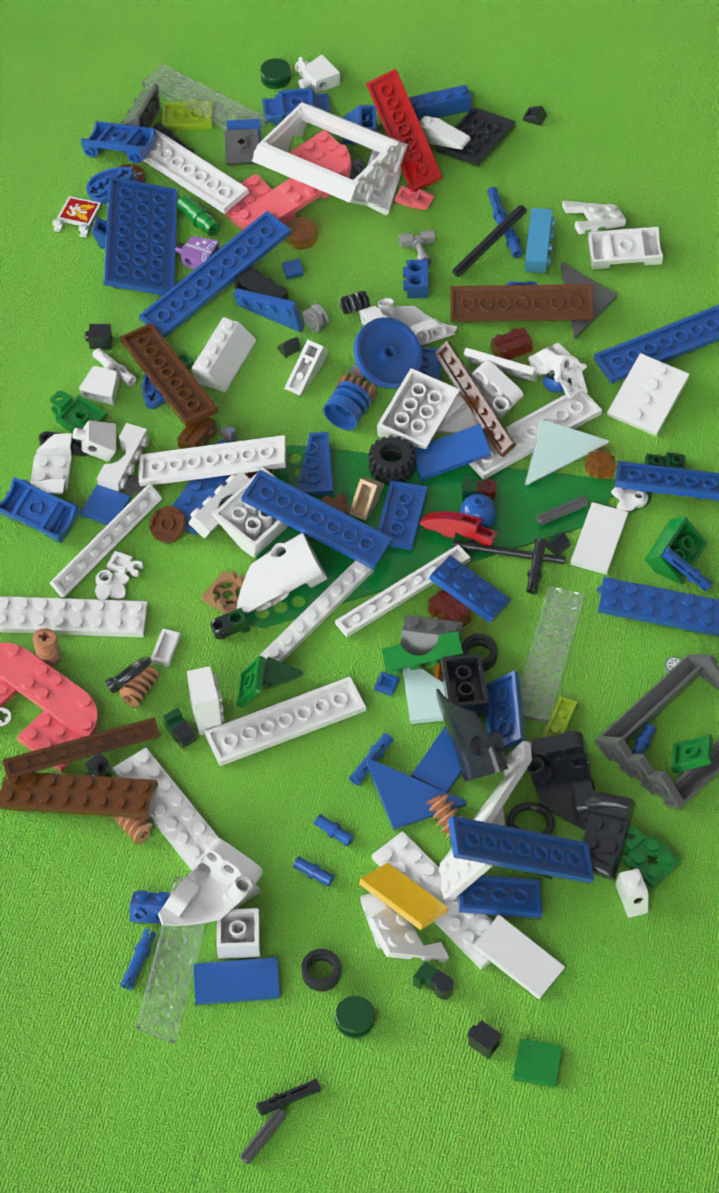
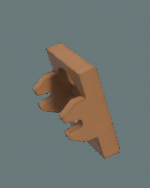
M223 571L201 597L202 601L224 614L236 610L239 597L236 596L235 592L239 587L242 588L244 577L241 574L237 576L236 571H233L231 574ZM224 583H233L231 588L223 589L219 587ZM214 592L221 595V598L219 600L217 599V596L214 594ZM226 592H231L234 594V596L231 599H225L223 597V595ZM235 602L234 604L226 605V603Z

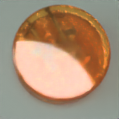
M297 217L291 219L286 224L291 229V234L285 240L291 248L304 250L316 243L317 227L311 219Z

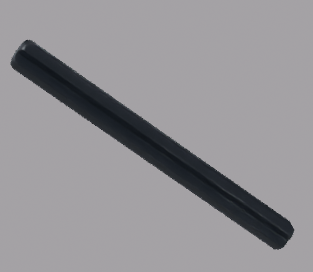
M519 205L452 270L453 274L456 277H460L527 212V209L523 205Z

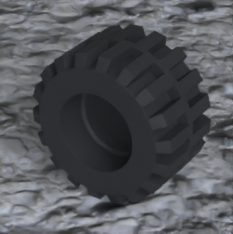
M393 435L389 436V438L384 436L381 437V440H376L375 444L371 445V450H369V470L371 476L376 481L379 480L381 483H387L388 486H390L391 481L405 483L406 479L409 480L415 472V450L413 445L408 443V440L405 438L402 440L400 436L395 438ZM388 459H396V460H399V461H396V462H387L386 460H388Z

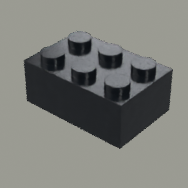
M481 654L441 658V674L445 697L452 702L458 703L465 709L475 711L478 717L488 716L489 700Z

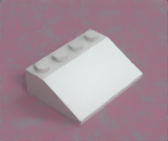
M411 368L377 425L378 437L385 436L389 438V436L393 435L396 438L400 436L402 440L404 438L408 440V443H411L413 447L427 449L459 394L460 389Z
M262 468V469H261L262 471H264V472H266V473L272 475V474H271L269 471H267L265 468ZM256 474L213 513V517L238 546L253 558L260 554L289 527L241 501L242 495Z

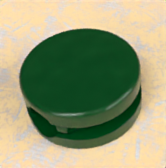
M273 58L261 65V82L267 88L281 89L290 83L291 67L285 60Z
M349 996L343 999L337 1005L335 1011L336 1026L340 1033L346 1037L361 1038L370 1033L375 1023V1012L372 1004L361 996Z

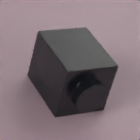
M89 324V331L85 333V340L89 342L90 349H111V324Z
M482 1020L477 1026L473 1025L467 1034L468 1045L488 1059L502 1042V1034Z

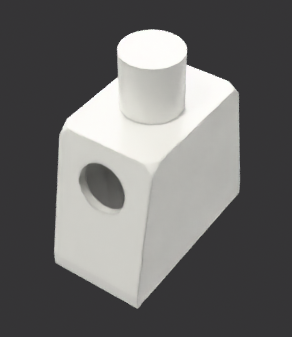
M320 55L303 68V79L299 80L298 83L301 89L310 87L315 93H319L339 86L340 72L323 55Z
M105 361L103 368L98 366L91 368L79 388L83 398L115 405L120 379L118 373L114 371L116 365L113 362Z
M88 421L83 429H74L73 438L82 441L81 450L104 461H110L116 452V424Z
M633 869L619 873L615 885L627 917L630 918L648 913V890L640 870Z

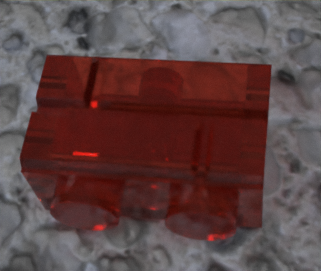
M524 327L520 329L514 328L506 334H498L491 339V351L496 357L510 360L532 352L533 341Z
M442 589L429 598L428 612L433 618L437 617L441 620L463 622V627L470 623L471 611Z

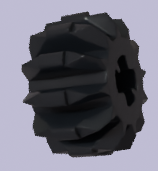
M360 291L341 297L339 305L343 314H350L368 308L370 300L365 291Z

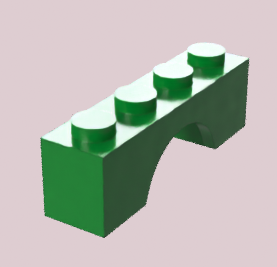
M458 631L438 635L436 646L425 655H412L405 651L400 644L381 649L386 672H391V675L401 674L403 669L410 668L411 671L422 669V665L428 663L430 666L439 665L443 657L463 655Z

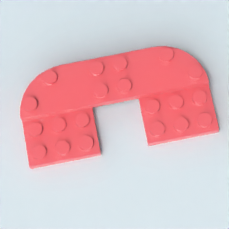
M326 130L321 131L289 152L294 156L347 178L350 177L352 164L347 147L344 144H339ZM254 174L240 183L248 188L249 194L227 211L225 215L242 230L266 211L283 224H287L296 218L295 213L320 196L325 199L331 194L293 178L288 179L272 190L257 174Z
M0 643V708L19 692L44 710L17 736L20 743L31 751L97 733L99 727L97 708L94 700L86 691L24 647L12 643ZM72 762L58 765L54 768L62 773Z

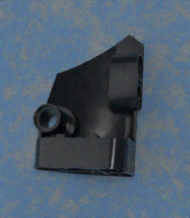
M436 689L438 704L447 733L452 739L464 781L509 769L504 752L499 750L504 748L500 732L487 733L475 711L465 709L458 703L450 701L441 693L440 689Z

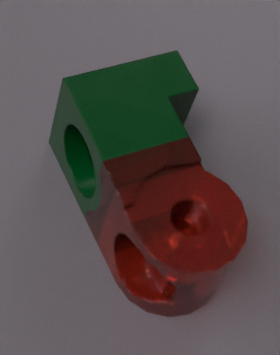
M463 476L462 501L472 494H484L492 500L495 499L497 483L494 480L485 479L484 481L470 480V476Z

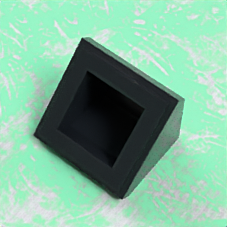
M298 337L291 338L278 345L277 349L285 358L300 351Z
M565 532L555 534L549 539L546 548L559 556L571 544Z

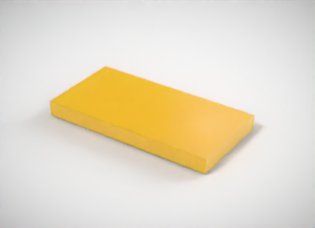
M388 862L360 879L359 884L420 930L448 913L449 907Z

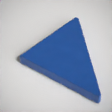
M366 759V764L393 830L433 817L437 811L430 812L429 808L433 804L426 805V803L438 795L449 794L374 760ZM451 794L447 799V802H455L451 809L466 806L465 800Z

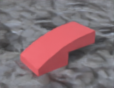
M401 186L394 201L411 208L427 210L434 196L421 189L415 192Z

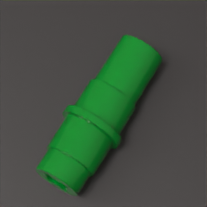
M187 195L182 196L178 200L177 207L187 215L195 227L200 228L209 236H213L219 231V223L216 222L207 209H203Z

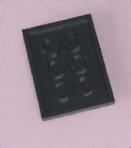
M473 107L454 127L470 136L471 140L463 149L437 145L436 152L478 167L516 127L515 121Z

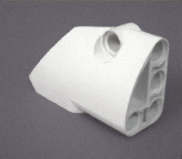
M391 298L379 300L378 308L374 305L359 311L363 326L371 320L381 317L394 318L403 322L415 333L420 345L454 335L458 329L457 326L447 325L435 318H431L415 305L394 307V302Z
M485 361L472 373L474 380L500 419L523 398L522 390L490 361ZM460 393L454 400L437 432L457 433L479 425V422Z
M304 533L285 543L274 545L270 552L250 565L240 591L237 609L242 607L243 612L246 613L255 609L263 611L284 600L289 595L288 592L304 583H307L311 588L328 579ZM286 551L284 555L279 557L280 552Z
M214 839L190 874L184 877L159 911L158 916L162 925L184 926L221 920L235 906L245 900L263 875L262 868L224 840Z

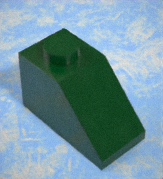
M267 657L262 687L267 689L271 687L276 688L300 678L303 675V671Z

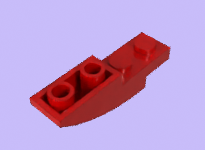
M458 512L428 513L419 524L428 530L439 532L445 537L455 538L459 533L465 538H471L482 545L489 546L493 544L498 534L496 531L481 526L483 519Z

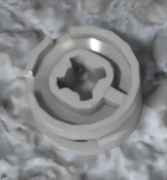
M313 304L310 309H306L302 313L304 322L314 332L320 331L322 327L329 324L327 313L318 304Z

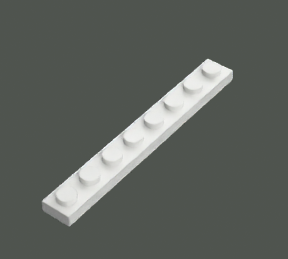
M147 485L50 582L60 597H65L162 499L152 485Z
M458 544L335 620V625L346 637H349L433 585L434 582L429 579L431 573L450 555L463 565L470 562V557Z
M355 561L260 656L265 658L271 657L283 662L374 570Z

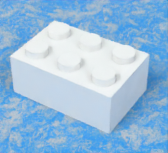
M210 666L187 671L190 701L199 736L204 735L206 730L220 726L224 722L222 696L220 689L218 690L216 673L212 674Z

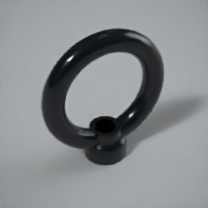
M145 656L129 665L115 677L108 678L105 683L110 691L116 693L121 686L141 674L151 664V657Z
M527 802L519 804L512 808L507 816L506 825L520 829L514 824L515 817L523 811H536L542 814L547 822L546 829L542 832L543 834L552 835L555 828V821L551 812L537 803Z

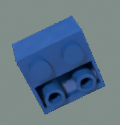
M359 105L343 117L376 131L375 105ZM343 137V144H358Z

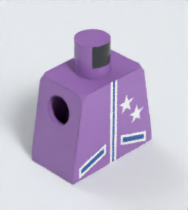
M193 236L187 244L178 242L175 252L181 254L184 266L195 270L219 250V241Z

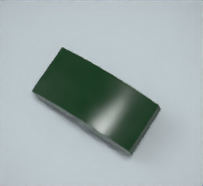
M667 452L665 456L647 453L645 464L685 469V455Z

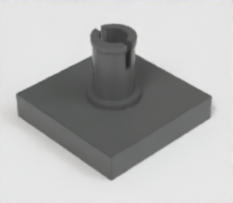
M258 129L224 131L226 165L258 164L252 161L254 151L259 144Z

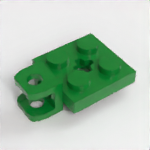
M57 391L50 398V402L53 405L51 410L56 415L55 421L72 433L75 428L83 429L88 421L103 422L107 418L105 411L80 395L73 400V397L66 392ZM78 416H85L82 420L78 419Z
M630 826L623 853L626 855L623 862L631 870L639 869L644 882L651 889H654L681 864V860L652 833L645 839V836L637 828ZM649 857L655 858L657 864H649Z

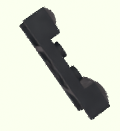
M592 791L590 795H587L585 801L590 817L583 842H588L593 874L615 881L636 803L632 798Z

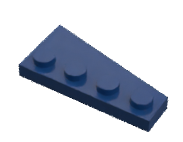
M238 288L234 291L233 294L239 307L300 333L304 329L296 302Z

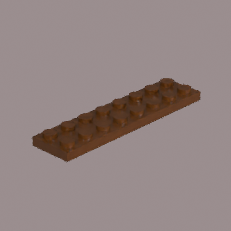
M593 284L450 286V322L593 321Z
M152 323L120 336V342L185 427L218 413V407Z
M36 772L7 780L5 775L0 790V809L149 819L159 784L157 780Z

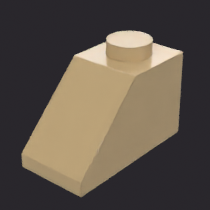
M369 477L360 479L349 514L367 520L379 501L384 483Z

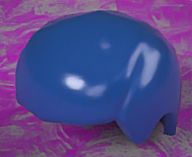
M549 373L543 377L542 383L546 389L553 393L564 392L561 383L555 382L554 377H550Z

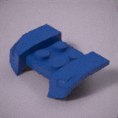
M312 88L279 90V95H275L276 98L262 99L265 121L277 126L301 103L310 104L331 113L328 93L315 94V91L312 92Z

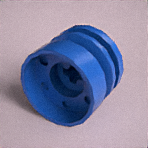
M343 381L339 383L323 407V413L336 427L343 430H353L371 405V398L364 388L358 384Z

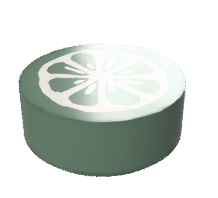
M675 656L669 657L665 661V672L668 673L682 659Z

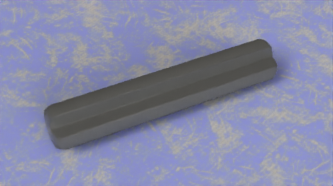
M581 496L537 515L536 520L542 526L586 507L588 501L585 496Z
M277 1108L242 1151L240 1159L244 1163L249 1164L283 1122L286 1118L284 1111Z

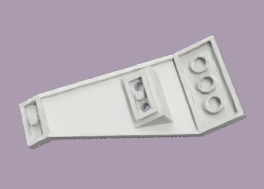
M522 741L505 757L509 768L504 770L505 777L473 820L505 825L503 805L532 761L530 742ZM451 848L439 867L442 879L441 891L443 892V901L451 902L490 869L492 865L453 858Z

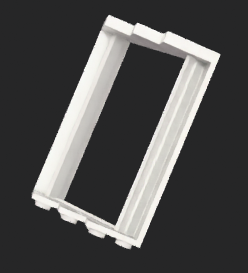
M301 103L257 145L252 161L347 202L368 206L373 190L382 191L387 176H397L408 144L313 105ZM307 123H310L378 151L380 154L352 180L287 152L293 136L302 138Z

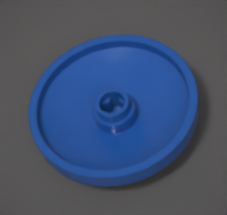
M381 317L371 320L359 330L354 342V357L359 370L371 383L385 389H397L401 386L411 368L420 371L422 349L415 333L406 324L394 318Z

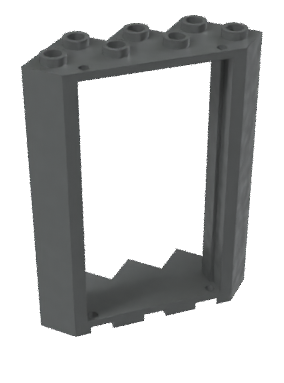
M688 654L595 740L605 758L609 761L613 759L616 763L620 764L619 769L632 778L634 776L642 781L641 786L652 795L656 793L659 797L663 798L664 801L662 803L669 808L681 809L719 772V740L713 745L712 764L686 770L674 783L667 772L654 771L645 755L633 754L627 743L644 728L645 724L650 723L699 676L719 690V666L717 660L712 655Z

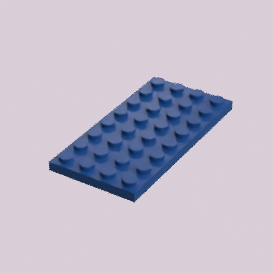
M110 177L103 285L162 296L174 287L177 189Z

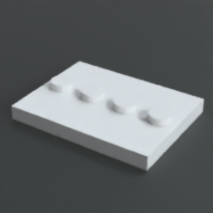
M640 353L609 408L607 415L657 437L687 383L689 373Z

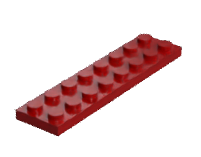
M395 68L366 83L387 135L408 144L400 166L410 190L417 192L418 189H423L443 179L397 69Z

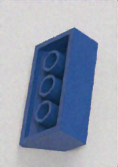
M467 85L409 97L419 122L424 116L440 118L471 110V94Z

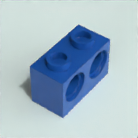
M407 260V267H403V278H407V280H403V289L407 291V298H428V260Z

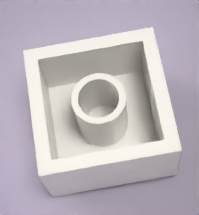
M259 908L232 909L221 920H217L218 959L260 957Z

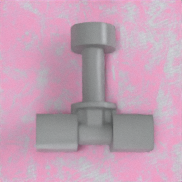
M433 229L421 231L420 235L412 236L411 233L399 234L400 248L412 246L418 252L416 260H428L429 266L432 260L430 255L425 253L424 246L435 243Z

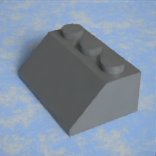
M153 84L140 92L138 98H135L132 108L128 110L127 117L121 124L150 128L161 109L158 84Z
M405 615L400 645L412 655H425L436 646L438 635L458 631L461 642L463 622Z

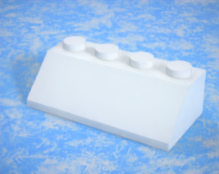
M223 317L192 367L193 377L199 384L226 393L256 344V339L239 322Z

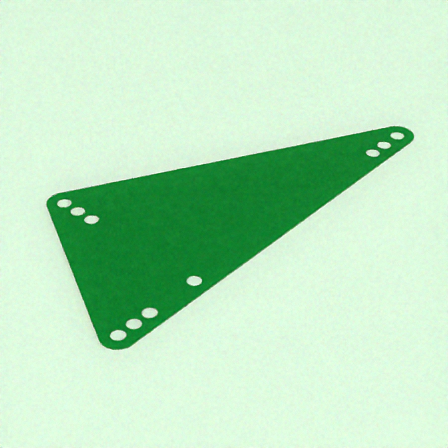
M287 446L286 468L275 469L274 476L297 488L299 477L294 475V470L302 467L307 446ZM330 449L333 495L312 497L321 500L324 496L335 499L338 494H343L348 499L346 504L349 506L350 511L360 479L366 477L374 479L369 470V453ZM296 453L301 456V460L298 463H290L287 459L288 456ZM388 459V460H386V461H387V462H396V461H399V460H396V459ZM415 463L414 474L411 475L409 480L406 479L405 482L427 486V495L420 518L421 521L428 513L443 511L460 513L461 504L463 503V476H470V480H477V493L489 496L497 508V519L490 529L498 532L491 546L516 549L535 543V538H540L539 541H541V538L548 539L557 533H567L582 528L592 502H598L604 506L611 507L607 501L609 498L615 497L611 491L616 488V480L558 473H551L527 486L525 482L528 470L504 468L483 480L469 464L422 481ZM384 483L379 501L367 520L350 514L349 516L378 530L389 490L387 483ZM648 491L645 492L648 495V502L645 504V506L641 508H635L632 511L626 512L630 513L649 505L652 499V493ZM581 496L586 497L588 501L586 507L542 526L538 524L536 520L537 515ZM419 525L413 549L407 550L389 546L374 571L341 604L384 591L452 549L453 540L480 543L474 539L465 538L459 533L455 538L445 537L439 532L428 530L424 526ZM289 526L257 555L256 561L270 552L274 545L285 543L302 532ZM305 535L328 579L311 588L307 583H304L288 592L289 595L280 601L287 605V610L284 613H276L273 609L274 605L267 608L269 616L265 619L256 617V609L249 613L245 612L247 622L256 628H267L298 618L355 560ZM464 550L470 557V562L467 564L497 555L478 551L471 553ZM286 551L280 552L279 557L284 555ZM295 597H302L305 599V605L297 608L291 604V601Z

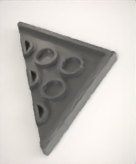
M561 263L560 269L563 284H593L594 321L617 298V294L566 264ZM571 321L574 338L577 339L593 321Z

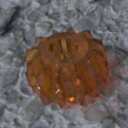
M595 449L594 452H589L584 460L585 472L589 473V477L595 476L596 480L599 477L604 480L606 476L611 477L612 472L616 468L615 456H611L610 452L605 453L604 449L602 451Z

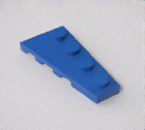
M328 432L309 434L297 489L310 496L333 495Z

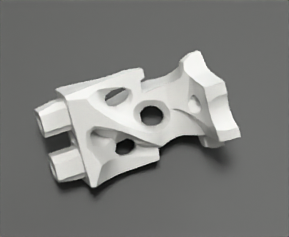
M559 343L546 347L542 351L528 357L531 367L536 369L538 375L555 374V382L561 383L567 397L572 398L577 392L588 393L582 371L587 368L586 364L580 363L577 358L571 356ZM568 378L572 381L571 385L568 383Z

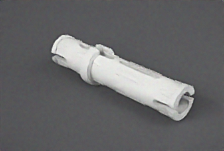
M100 348L93 352V358L103 365L105 361L113 362L116 365L114 371L118 373L119 379L123 380L128 386L135 384L137 377L130 373L127 367L117 363Z

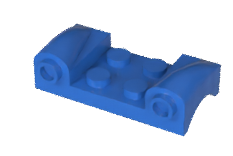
M96 121L90 137L87 139L82 138L81 143L84 153L89 157H97L100 150L104 148L107 150L125 151L132 163H141L148 156L158 139L154 128Z
M16 477L12 479L10 490L0 503L1 515L40 531L46 537L62 543L80 514L76 504L61 500L32 486L30 482Z

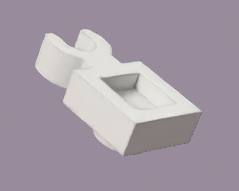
M117 551L113 553L107 564V569L110 571L124 574L128 571L135 577L139 576V571L135 570V568L143 569L141 561H133L132 556Z

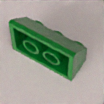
M687 517L670 519L644 560L655 573L680 584L686 576L666 559L662 558L661 554L667 547H670L693 566L707 545V542Z

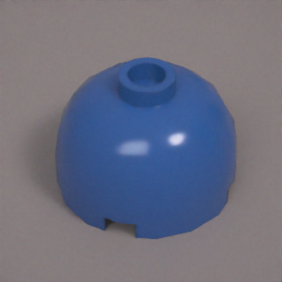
M472 494L461 504L460 513L483 519L481 526L489 529L493 527L497 519V508L489 496Z

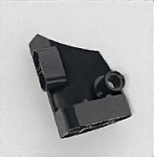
M571 731L528 741L531 746L532 761L527 770L532 778L541 805L562 819L586 831L590 812L585 805L587 795L595 791V785L591 778L588 747L583 734L578 731Z

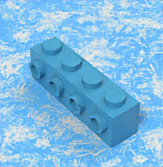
M531 208L525 272L546 273L547 266H550L551 256H548V253H552V243H549V240H553L554 230H551V227L555 225V217H552L551 209Z

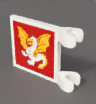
M69 196L58 217L53 221L54 231L60 232L63 222L79 225L80 236L87 237L89 228L101 207V203Z

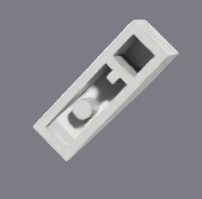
M424 116L420 121L429 144L463 149L471 140L470 136L439 118Z
M307 340L284 389L301 396L321 369L329 351L323 346Z

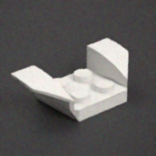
M54 434L36 451L37 455L34 456L30 481L32 486L49 494H63V491H68L72 464L70 448L72 434Z

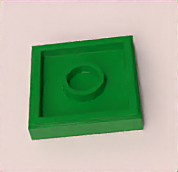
M258 656L240 673L237 706L243 708L262 691L265 657Z
M709 734L674 743L671 762L672 772L677 773L712 764L714 740L712 735Z
M520 1038L513 1080L556 1088L562 1045Z

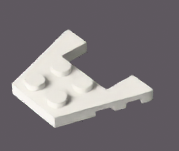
M563 201L562 208L566 213H584L588 221L575 222V229L579 234H584L585 230L589 229L595 232L598 231L599 227L611 229L622 227L626 224L625 217L614 204L605 205Z
M389 906L369 920V924L386 957L402 959L416 957L421 958L422 961L435 959L441 963L449 959L441 942L423 946L412 923Z

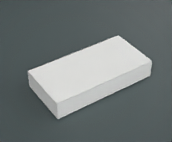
M162 629L151 657L152 664L170 667L181 639L180 632Z

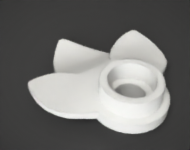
M614 488L611 491L620 500L616 508L619 510L632 511L635 508L645 506L648 502V495L639 490Z
M101 570L96 576V596L99 600H106L109 596L114 599L124 598L126 591L123 584L127 583L130 578L121 572L111 573L109 570Z

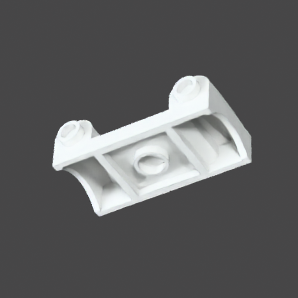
M659 227L589 232L588 244L592 269L610 268V264L644 262V265L662 264L663 254L660 248Z

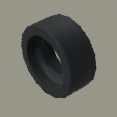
M473 634L464 639L461 644L463 655H468V650L472 647L483 646L491 652L489 657L482 659L483 671H487L495 665L497 661V645L490 636Z
M316 949L309 952L304 957L301 965L304 983L315 991H327L335 987L341 978V963L338 956L327 949ZM326 961L332 964L334 972L329 978L316 979L310 975L309 967L314 962Z

